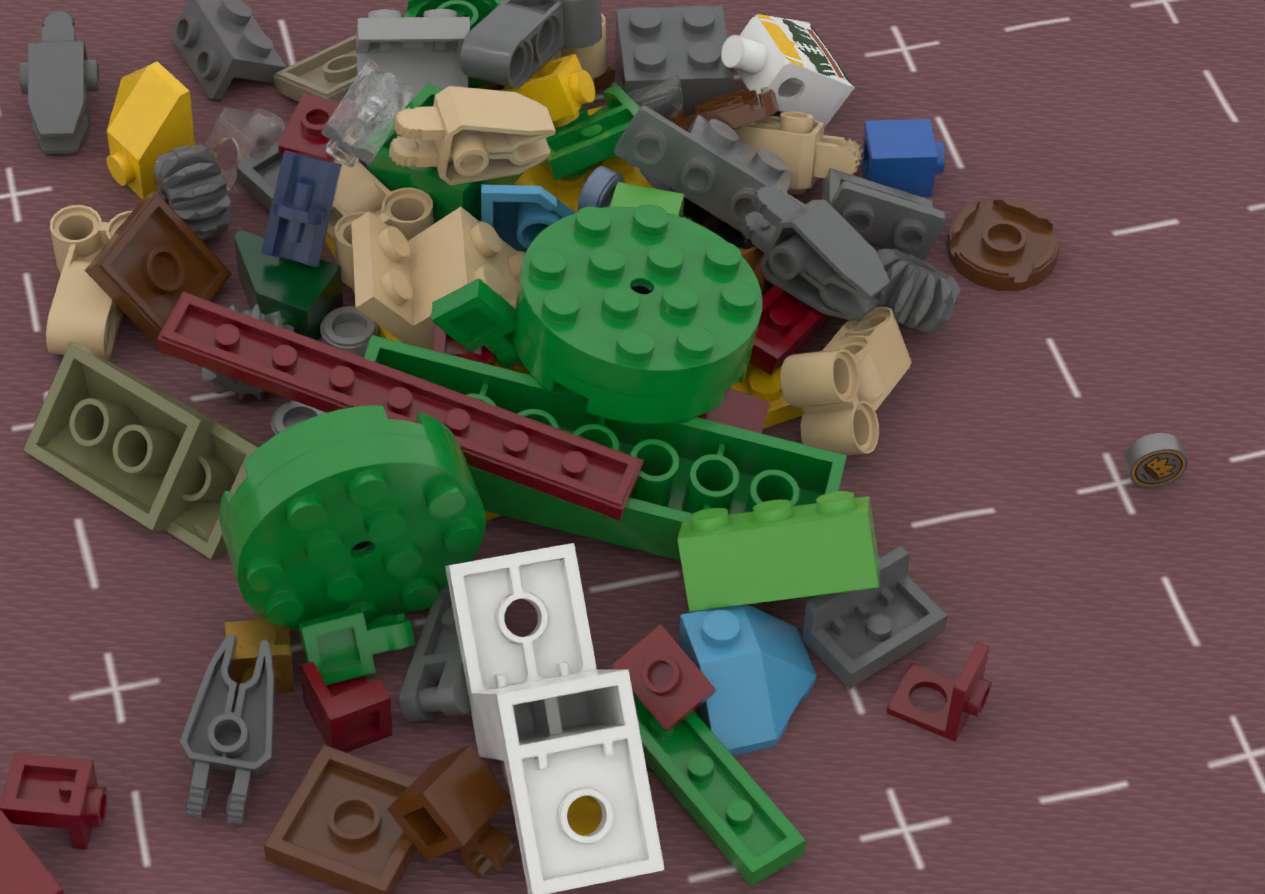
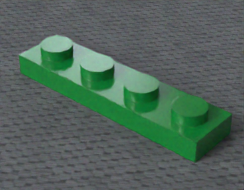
M633 692L645 762L751 887L805 854L806 840L694 711L672 730L666 731Z

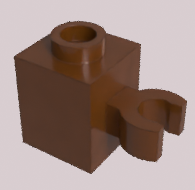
M470 745L434 761L387 808L388 812L427 861L460 848V855L464 865L474 876L479 878L492 865L496 870L502 869L516 853V849L510 839L500 830L491 827L487 822L510 796L495 778L492 768L483 759L479 758Z

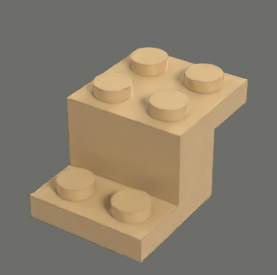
M459 207L408 241L399 229L386 225L369 211L351 222L356 309L401 342L433 350L434 323L431 321L432 302L478 278L515 308L522 263L526 253L523 251L517 252L498 236L490 224L478 221L462 207Z

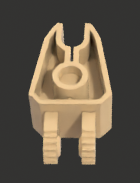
M448 86L435 95L433 106L415 107V109L408 107V109L398 111L397 115H395L394 130L401 137L393 138V142L390 143L389 157L392 158V161L396 162V165L400 164L402 167H437L439 177L449 185L517 175L550 157L551 151L546 138L555 135V128L546 106L519 93Z
M782 112L780 117L768 116L754 123L733 129L738 134L740 141L757 151L759 149L768 150L783 160L786 164V169L793 173L787 191L788 194L806 193V190L811 189L818 178L826 177L830 168L854 175L853 172L858 170L859 165L863 163L862 159L865 157L863 155L864 149H861V144L856 143L857 140L851 141V138L845 140L844 137L824 135L825 123L813 120V115L804 112Z

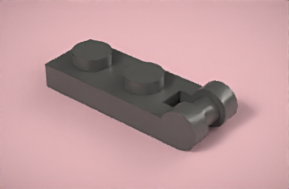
M449 586L439 591V599L431 605L400 691L399 705L401 713L408 722L430 720L435 712L441 711L449 717L471 712Z

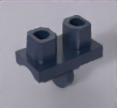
M290 151L284 152L261 254L290 259L318 268L342 164Z

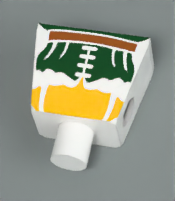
M758 14L752 17L739 36H730L722 47L721 58L724 65L734 68L749 91L756 90L757 98H759L758 94L761 93L760 89L769 87L775 92L779 107L778 111H796L813 115V120L825 123L824 128L855 88L816 30L807 22Z

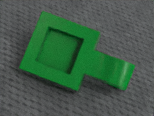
M480 278L432 302L431 321L468 352L471 353L485 346L508 369L522 364L512 337V331L516 330L515 308Z
M357 607L297 622L306 663L312 661L315 663L326 685L376 673L373 654L415 645L411 620L405 619L404 612L387 614L366 624L363 611Z

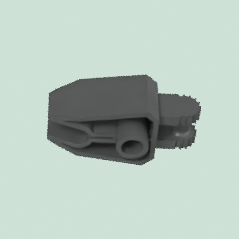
M58 9L50 14L47 13V16L43 17L41 41H30L28 43V62H20L19 67L22 95L28 94V106L33 120L34 136L43 154L79 152L90 136L91 92L100 91L98 59H88L85 40H77L73 16H70V13H66L65 10L59 11Z
M763 185L762 188L759 187L756 190L752 199V205H754V209L757 212L752 211L744 216L740 230L743 231L742 235H745L746 239H750L752 244L765 253L760 265L766 280L829 316L859 321L878 307L880 302L875 296L887 288L890 283L885 268L876 250L825 199L812 200L802 207L791 197L784 195L782 190L779 191L777 187L773 188L770 185L769 187Z
M229 634L208 664L182 733L180 744L194 767L186 816L202 818L209 802L212 771L235 774L233 788L229 793L226 806L227 823L242 825L247 809L252 778H260L274 767L276 683L269 643L267 640H261L254 674L249 681L240 683L238 688L237 682L231 679L237 639L236 635Z

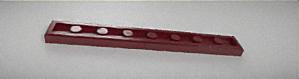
M185 292L182 293L157 338L158 351L326 413L351 407L375 405L384 407L388 419L418 423L416 419L419 412L424 413L441 422L454 434L469 466L621 521L642 472L644 463L642 459Z

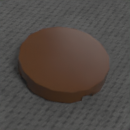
M769 87L760 89L759 98H757L756 90L749 91V89H743L698 101L699 104L693 106L695 114L685 117L683 109H678L670 114L668 120L688 131L697 115H700L708 121L716 119L735 129L773 115L779 110L775 92Z
M994 199L993 205L980 207V201L970 204L954 217L948 233L947 249L949 260L959 274L976 285L997 291H1016L1038 285L1052 273L1058 257L1060 242L1059 237H1056L1052 231L1053 223L1039 210L1029 204L1011 199Z

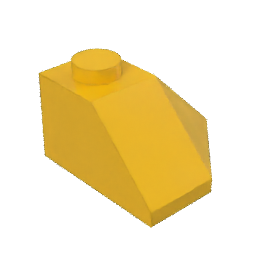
M158 61L121 78L107 129L110 155L107 157L109 171L117 183L122 186L127 184L141 199L154 191L159 193L154 174L158 156L170 153L171 149L188 145V147L195 146L190 91Z

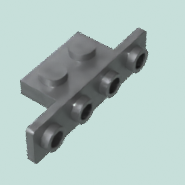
M641 106L614 148V153L675 192L684 194L685 198L742 233L740 225L744 216L752 211L757 212L754 209V205H752V199L756 190L759 187L762 188L763 185L769 187V185L773 188L777 187L779 191L782 190L784 195H788L802 207L805 205L787 193L793 173L786 169V164L781 158L765 149H759L758 151L740 141L738 134L730 126L716 119L708 121L702 116L697 115L688 131H685L650 108Z

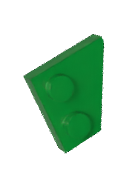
M618 85L609 87L603 92L606 101L605 106L589 116L587 109L580 108L578 118L569 124L555 128V135L546 138L551 153L550 157L542 161L541 164L555 180L562 177L575 178L588 172L592 165L610 157H619L614 153V148L640 107Z

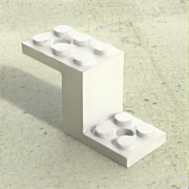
M574 543L445 566L479 757L505 761L528 894H550L665 870L629 669L597 670ZM517 599L530 602L535 607L538 615L535 629L525 637L512 634L507 629L504 621L507 607ZM586 795L591 796L601 807V822L592 833L578 835L568 824L567 812L575 799Z

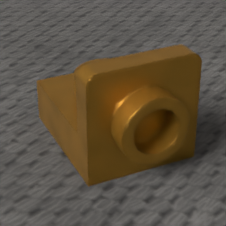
M265 618L225 622L226 637L232 634L236 635L237 639L231 679L237 682L238 688L240 683H245L252 678L261 640H267L273 659L276 693L295 692L289 628L272 624Z

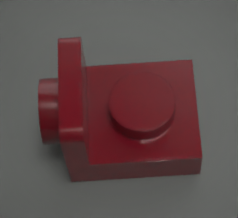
M14 752L0 809L12 824L69 829L73 848L87 849L92 827H102L107 810L106 787H98L93 760Z

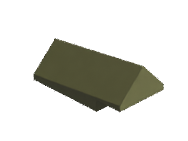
M70 342L24 447V451L152 531L168 532L210 559L218 560L227 552L219 522V509L224 491H230L232 496L234 495L237 488L247 477L243 462L260 445L83 346Z

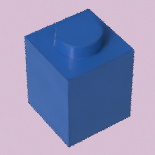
M930 119L865 121L862 150L864 149L863 155L865 157L862 159L863 163L861 164L863 179L920 197L932 196L935 174H943L945 152L943 142L934 140Z

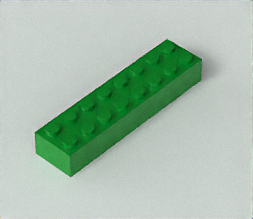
M371 335L364 356L368 360L644 460L641 475L621 521L468 465L484 510L494 514L681 561L677 538L682 521L691 520L690 516L695 512L710 508H725L728 510L729 515L753 512L755 505L770 500H788L791 502V506L817 503L816 499L819 496L839 491L847 457L844 454L698 417L663 424L627 423L607 419L586 412L588 399L568 390L557 382L555 390L551 393L532 375Z

